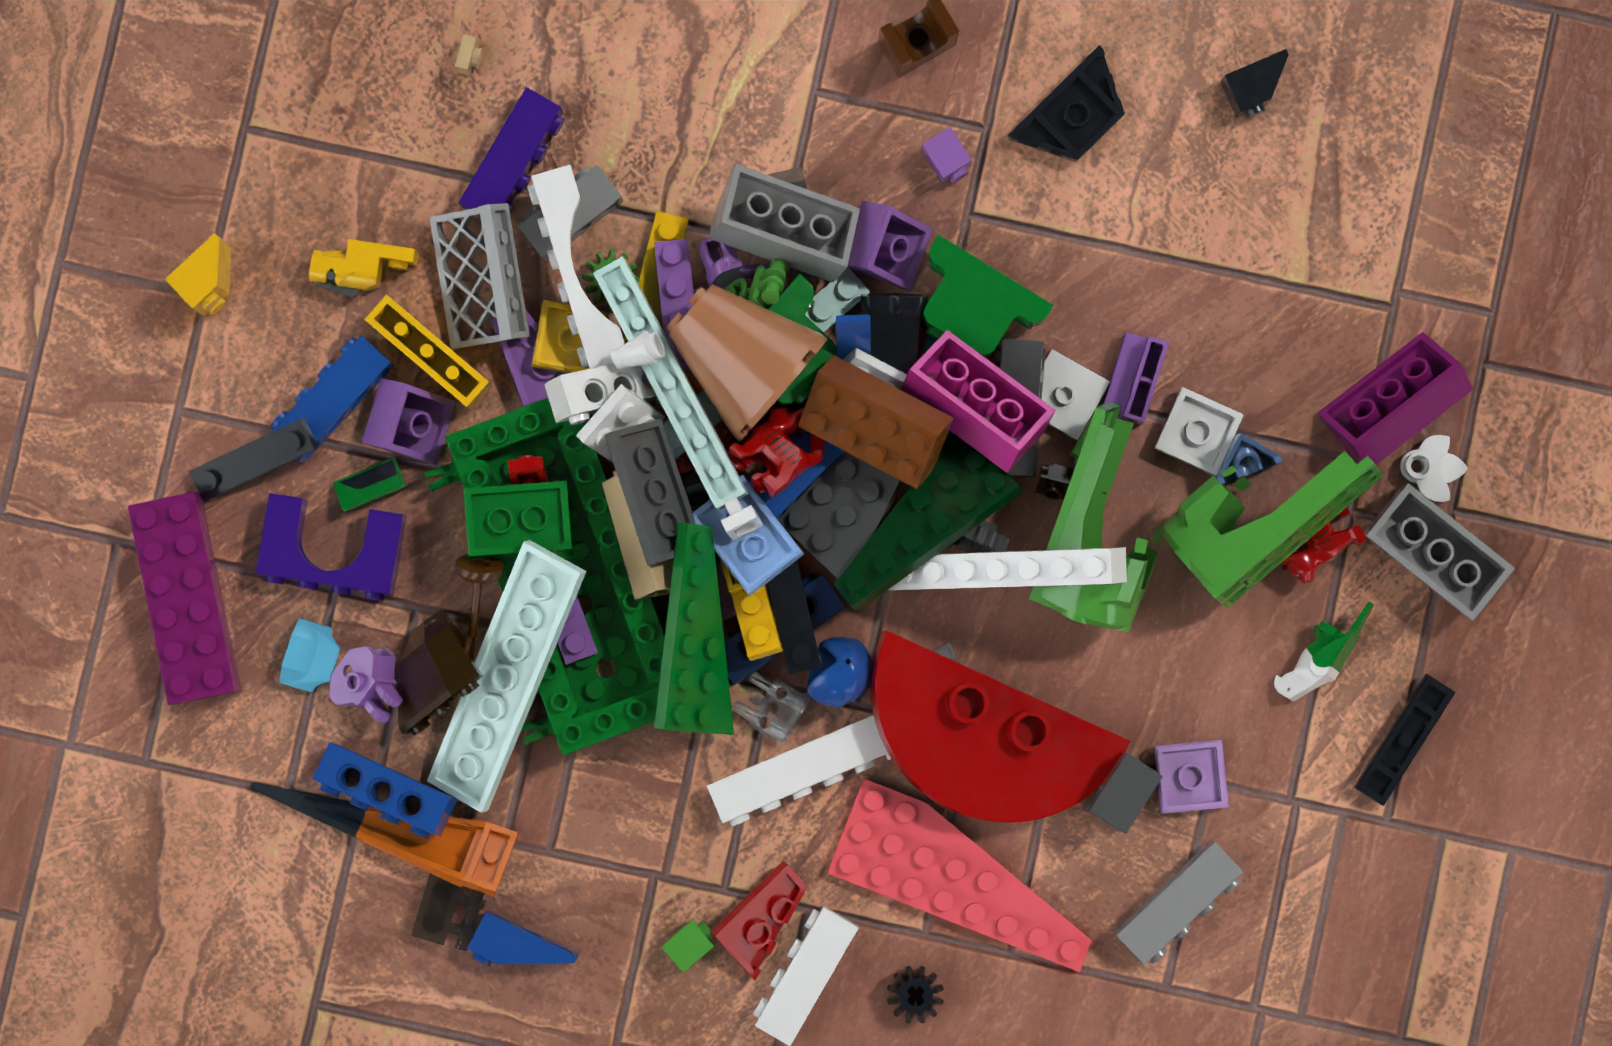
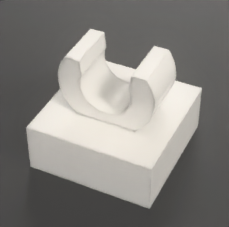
M737 497L724 503L730 516L721 520V523L733 541L764 526L752 505L743 508Z

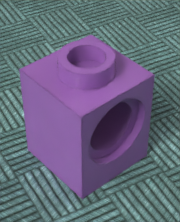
M951 127L922 144L921 151L941 183L949 179L951 183H955L969 173L967 168L970 167L972 160Z

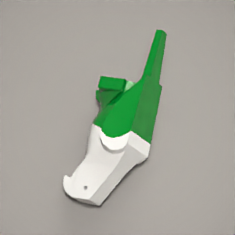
M1369 601L1367 602L1347 634H1344L1323 620L1319 626L1315 625L1313 629L1315 640L1302 652L1295 669L1282 677L1276 675L1274 686L1277 692L1294 702L1327 682L1335 681L1358 641V635L1374 604Z

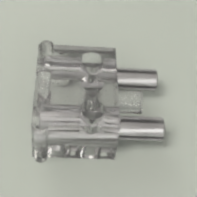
M753 672L751 675L770 685V688L750 677L749 682L767 691L766 695L763 696L755 690L750 695L748 701L759 706L756 711L740 701L735 702L737 706L753 714V717L733 706L732 711L750 721L749 726L775 740L778 747H784L811 703L812 697L809 693L802 694L776 678L774 681H771L759 673ZM780 689H786L787 695L783 699L778 698V691ZM776 703L778 711L771 714L769 707L771 704ZM764 718L770 720L767 728L761 727V720Z

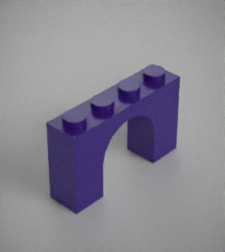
M269 493L256 568L257 574L265 575L264 582L284 585L285 578L298 580L297 587L317 590L318 584L331 586L330 592L351 595V590L355 589L365 591L364 598L384 601L385 594L394 596L407 516L369 509L364 544L359 556L354 562L343 569L325 571L316 567L307 558L302 546V532L308 500Z

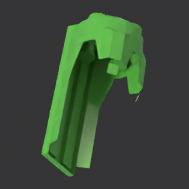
M1110 402L1096 407L1046 550L1102 548L1103 508L1134 424L1117 419L1121 405ZM1154 529L1153 542L1160 546L1161 532ZM1137 538L1135 546L1126 557L1127 582L1033 586L1029 599L1050 607L1076 622L1105 629L1129 632L1139 603L1147 589L1159 553L1147 546L1148 540Z
M1344 451L1272 514L1232 531L1231 529L1245 507L1213 475L1179 505L1177 512L1164 522L1158 530L1175 554L1198 578L1209 593L1218 602L1229 608L1381 479L1384 474L1368 456L1359 464H1356ZM1231 466L1222 471L1221 474L1227 477L1237 470L1234 466ZM1245 477L1233 483L1240 492L1252 485Z

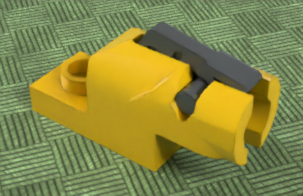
M348 239L346 254H343L344 250L313 251L309 269V281L315 286L355 298L362 290L368 291L380 287L384 262H388V268L407 270L408 265L417 267L419 253L413 248Z

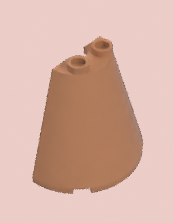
M712 284L707 290L700 287L688 301L692 308L685 316L678 313L666 328L671 332L668 336L732 435L740 442L794 381L828 338L817 331Z

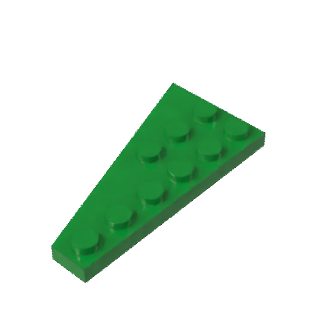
M678 522L654 725L656 729L734 735L711 526Z

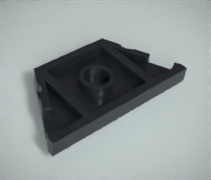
M1099 45L1008 134V138L1011 141L1073 162L1081 159L1125 114L1121 100L1117 96L1116 86L1112 74L1109 72L1103 48Z

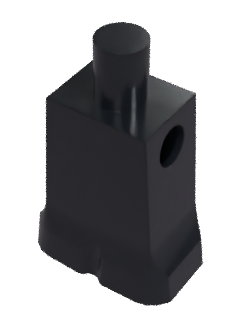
M903 293L860 294L862 309L866 315H870L871 356L908 374L909 369L917 362L919 326L924 309L928 303V295Z

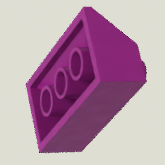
M1422 332L1320 410L1318 415L1356 462L1360 463L1368 456L1376 465L1465 397L1473 388L1462 364Z

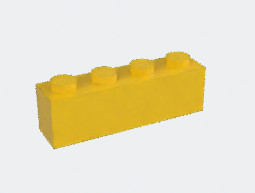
M387 294L364 319L470 411L493 386Z

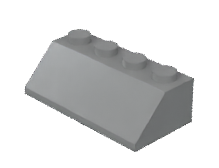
M735 164L715 209L709 239L768 260L774 258L784 259L788 267L834 282L848 266L860 208Z
M1409 483L1399 487L1380 511L1365 535L1471 621H1474L1515 569Z

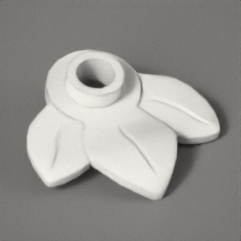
M1433 435L1424 439L1419 449L1406 453L1400 463V470L1404 478L1412 483H1416L1419 492L1435 502L1449 501L1450 491L1447 483L1458 479L1468 470V467L1461 459L1447 453L1450 437L1445 435ZM1414 460L1422 464V470L1419 473L1414 472L1411 468Z

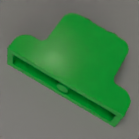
M939 234L930 247L928 267L942 276L943 279L924 309L923 322L928 327L926 333L936 340L948 330L983 357L987 358L994 352L1013 321L1031 330L1032 327L1039 326L1044 322L1054 306Z
M801 274L793 278L779 294L778 302L769 305L767 309L817 331L828 339L774 404L779 406H785L794 401L800 405L809 396L811 391L809 385L815 380L817 372L836 355L835 343L805 315L815 302L813 300L814 289Z

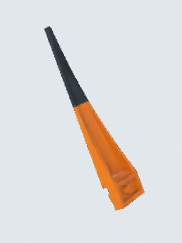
M257 782L251 783V788L258 793L461 888L465 886L495 897L519 833L487 821L449 817L441 836L430 834L429 839H426L411 832L412 825L400 820L399 824L396 825L380 818L382 811L370 806L368 811H365L350 804V801L303 793ZM408 811L411 816L417 814V812Z

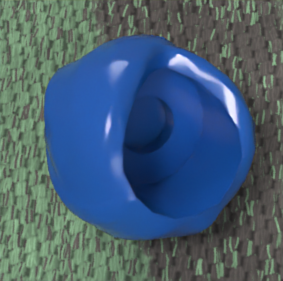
M833 637L820 642L818 652L822 667L810 670L807 690L817 703L839 709L843 705L857 700L869 690L873 671L872 660L863 643L855 638Z

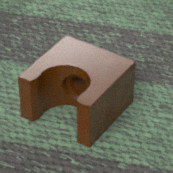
M929 0L920 12L897 25L888 23L881 27L878 43L898 78L956 46L960 31L942 0ZM916 33L922 34L926 38L927 43L923 47H914L910 44L909 37Z

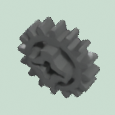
M984 520L951 545L967 553L1004 552L1007 550L1010 539L997 534L998 526Z

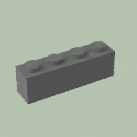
M1002 339V347H996L995 365L1042 400L1046 343L1043 341ZM1039 439L1008 472L1010 476L1036 478Z

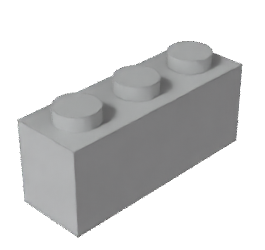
M598 165L592 169L587 166L574 176L581 201L574 216L571 242L624 202L621 194ZM534 207L520 218L522 223L518 228L542 260L546 262L549 260L547 251L552 250L553 247L549 236L542 237L537 218L543 217L542 210Z

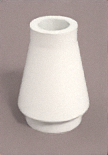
M644 331L620 348L612 350L611 356L615 367L620 370L626 367L658 363L659 359L665 356V350L657 332L649 333Z

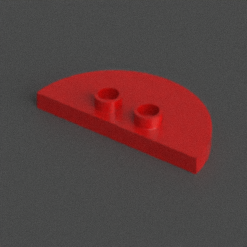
M890 631L881 632L873 658L871 702L879 735L889 756L905 778L926 797L950 811L970 818L1003 823L1027 822L1058 814L1076 805L1101 786L1122 753L1126 752L1131 742Z

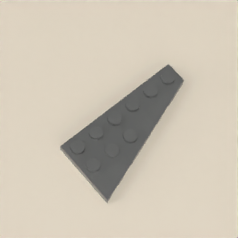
M844 451L778 521L794 539L838 579L885 520L902 486V481Z

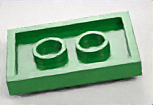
M567 481L463 489L468 558L519 554L523 542L528 540L551 552L572 550Z

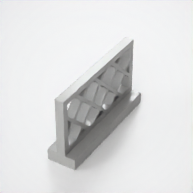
M508 203L487 204L477 208L429 217L451 350L530 337ZM476 215H480L482 230L479 236L467 228ZM449 221L458 228L451 241L444 237L442 222ZM463 234L474 242L468 255H465L456 247ZM480 248L487 254L488 263L484 270L473 261ZM452 253L463 261L456 275L449 270L448 260ZM469 267L480 276L473 289L462 281ZM485 282L492 286L493 297L489 303L479 295ZM457 287L469 295L462 308L454 302L453 294ZM474 301L485 309L478 322L467 314ZM491 315L497 319L499 335H492L484 328ZM463 320L474 328L468 340L461 341L459 326Z

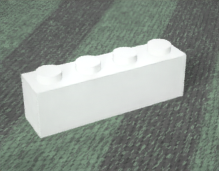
M824 905L820 911L813 909L804 925V927L809 929L803 941L796 938L787 954L788 957L792 958L786 970L778 969L770 983V986L775 988L770 998L767 1000L762 997L752 1014L757 1017L756 1027L788 1046H791L859 928L857 924Z

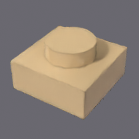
M463 34L455 62V68L460 74L471 76L473 67L478 69L480 66L483 49L479 48L480 44L476 37Z

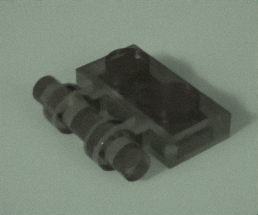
M430 873L411 936L445 945L448 933L458 935L454 948L468 951L467 948L477 930L475 924L479 911L483 910L486 899H483L485 893L474 889L471 890L470 895L462 893L461 887ZM457 903L467 906L462 924L452 922Z

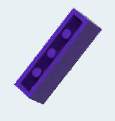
M525 88L459 201L462 208L467 210L487 204L508 203L511 215L514 209V205L511 202L517 192L522 194L531 179V176L528 175L534 163L537 165L541 163L548 150V147L545 146L551 134L556 136L563 126L565 119L562 118L563 110L561 106L533 90Z

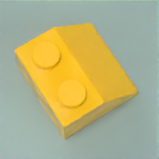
M214 233L165 278L183 300L204 317L209 313L214 315L219 312L226 304L224 299L230 294L231 247Z

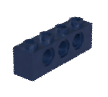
M812 573L802 580L805 596L814 604V612L810 615L813 630L846 608L823 574L816 578ZM730 631L724 634L728 677L734 685L780 653L750 661L748 656L743 655L739 650V643L743 639L741 631L734 636Z

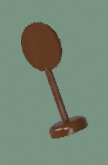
M468 554L456 560L455 567L456 573L460 578L474 583L469 634L465 645V650L473 660L482 584L498 581L503 575L504 566L499 559L493 556L468 558Z

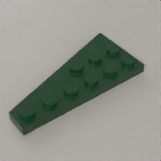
M953 433L942 446L932 473L918 489L912 486L908 489L834 583L857 613L1022 493L1020 486L1008 473Z

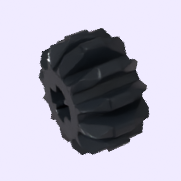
M906 966L905 971L908 978L904 979L900 973L896 972L893 976L900 985H887L888 991L898 993L896 996L887 998V1002L889 1005L901 1003L895 1008L893 1013L898 1017L907 1010L905 1016L906 1023H911L913 1013H917L920 1023H925L923 1011L927 1010L933 1017L937 1015L931 1003L943 1005L944 1000L933 996V994L943 991L944 988L942 984L930 986L936 980L937 975L933 972L924 979V966L918 968L917 976H913L911 966ZM914 986L915 990H917V986L923 988L921 991L923 999L918 1003L916 999H914L913 1003L907 1000L910 997L908 989Z

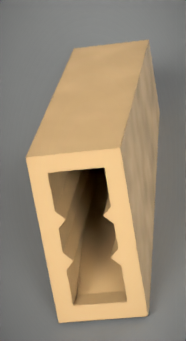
M615 470L613 472L614 477L602 482L634 599L668 595L671 589L674 558L647 566Z

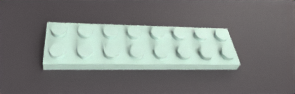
M530 540L524 541L475 660V665L483 675L482 678L477 680L480 686L467 696L460 697L427 779V782L480 813L489 810L586 574L585 570Z

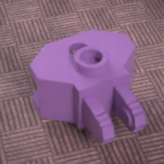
M363 646L350 649L331 674L329 697L338 706L364 707L377 722L385 724L391 718V714L387 711L383 702L385 701L386 704L395 708L399 707L403 702L401 696L394 688L397 685L394 679L395 655L389 648L373 650L371 646ZM348 666H351V667H352V672H350V673L347 675V674H346L347 667H348Z

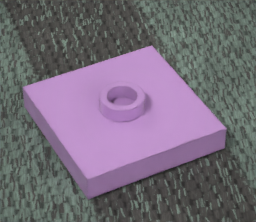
M1222 740L1153 746L1156 772L1163 776L1157 785L1161 814L1229 807Z

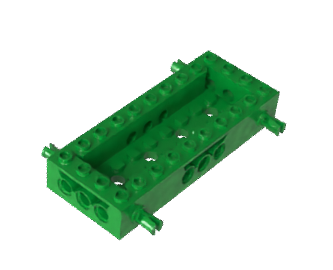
M549 398L445 436L453 457L452 462L433 470L425 471L424 474L427 479L443 476L428 485L431 492L458 481L463 484L464 488L512 485L508 461L516 460L524 455H532L535 457L542 456L549 482L567 481L572 550L556 551V555L586 571L577 597L586 595L592 601V609L589 613L585 614V618L598 653L566 665L557 642L538 688L546 709V715L524 723L521 731L537 729L536 732L522 739L525 745L553 734L558 741L562 755H567L655 722L665 631L652 597L634 599L602 482L608 480L598 452L585 445L576 436L588 421L576 425H570L569 420L556 423ZM518 554L493 556L499 559L504 566L503 575L498 580L502 592L505 589ZM603 658H610L616 665L615 673L609 678L601 677L596 669L598 662Z

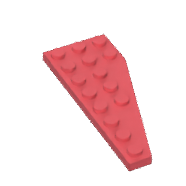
M863 778L827 871L828 874L1080 972L1092 942L1090 938L929 804Z

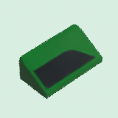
M395 456L333 482L344 513L351 512L408 488Z

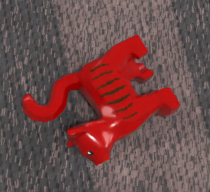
M773 404L768 410V421L756 428L744 445L741 446L734 443L730 446L727 453L737 472L746 469L757 461H760L768 469L763 474L756 473L751 477L750 485L759 494L769 492V496L774 498L787 489L792 481L798 479L805 470L818 464L825 456L824 440L813 434L810 439L811 452L808 454L787 437L800 429L798 424L804 408L794 411L790 407H781Z
M1346 507L1337 516L1346 518L1350 515V511ZM1329 522L1305 542L1306 550L1294 552L1282 562V569H1288L1292 576L1299 579L1303 584L1311 583L1320 565L1335 560L1348 545H1364L1367 543V538L1360 526H1354L1342 531H1334Z

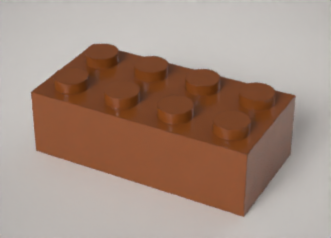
M834 355L817 372L798 426L918 489L932 473L954 418Z

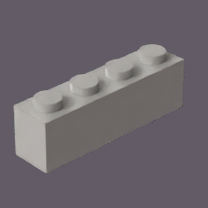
M1211 840L1113 933L1143 965L1149 961L1154 964L1167 952L1164 946L1173 938L1177 941L1190 931L1192 927L1189 923L1198 914L1202 918L1216 906L1213 900L1220 893H1230L1241 882L1238 876L1243 871L1215 841Z

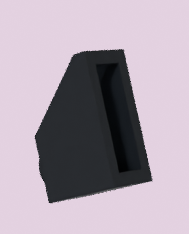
M1286 49L1224 75L1220 82L1236 118L1245 114L1247 119L1266 111L1264 106L1272 99L1289 56Z

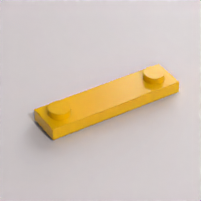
M656 211L638 284L662 328L654 242L685 239L689 219ZM625 336L624 341L629 342L627 337Z

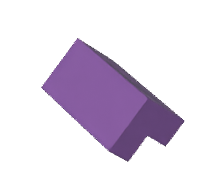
M1128 332L1125 333L1103 405L1110 402L1121 405L1117 419L1134 423L1137 426H1141L1144 423L1169 342L1151 336L1144 338Z

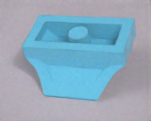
M301 618L298 619L282 663L279 683L313 692L316 686L331 681V674L334 671L341 648L332 636L333 628Z

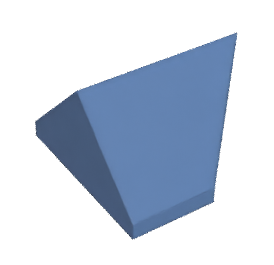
M1239 433L1233 438L1215 477L1223 485L1279 464L1282 460L1277 453ZM1234 466L1237 470L1236 472L1227 477L1221 474L1225 469Z

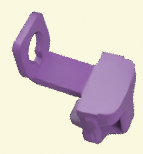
M709 237L705 238L699 245V253L706 269V281L709 287L712 284L720 288L727 287L738 278H744L745 280L754 279L756 268L761 265L742 266L734 247L711 240ZM718 247H721L723 250V258L720 257ZM762 263L766 269L770 268V263Z

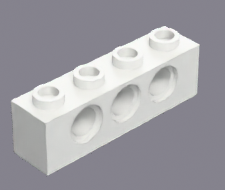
M614 364L559 375L544 384L556 423L569 420L570 425H576L590 420L589 416L594 415L614 393V385L618 388L622 384L646 402L655 401L656 406L661 405L641 365L618 370ZM642 379L646 382L647 388L644 386ZM585 391L589 394L591 401L587 399Z

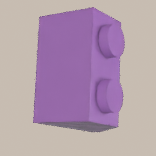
M862 201L847 267L864 276L911 291L933 229L889 205Z
M381 378L362 443L437 465L456 401L406 383Z

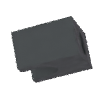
M1123 752L1106 780L1095 790L1084 809L1118 831L1126 834L1163 776L1135 757Z

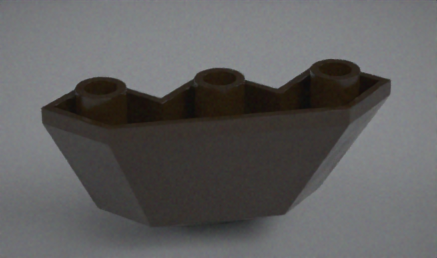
M445 610L438 611L414 629L396 664L397 692L403 700L398 707V724L402 734H408L409 732H412L414 736L431 725L428 719L433 717L434 713L439 717L455 706L452 700L459 696L458 693L465 697L480 686L477 680L482 678L483 675L463 646L466 645V641Z

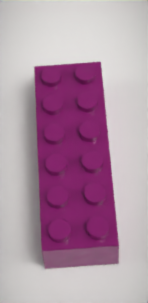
M190 492L129 505L128 511L168 705H179L242 691L204 503L200 494Z

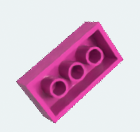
M948 330L909 369L900 389L953 417L954 419L949 430L1006 473L1015 466L1042 436L1056 411Z

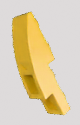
M721 560L749 660L753 661L783 652L766 584L749 596Z

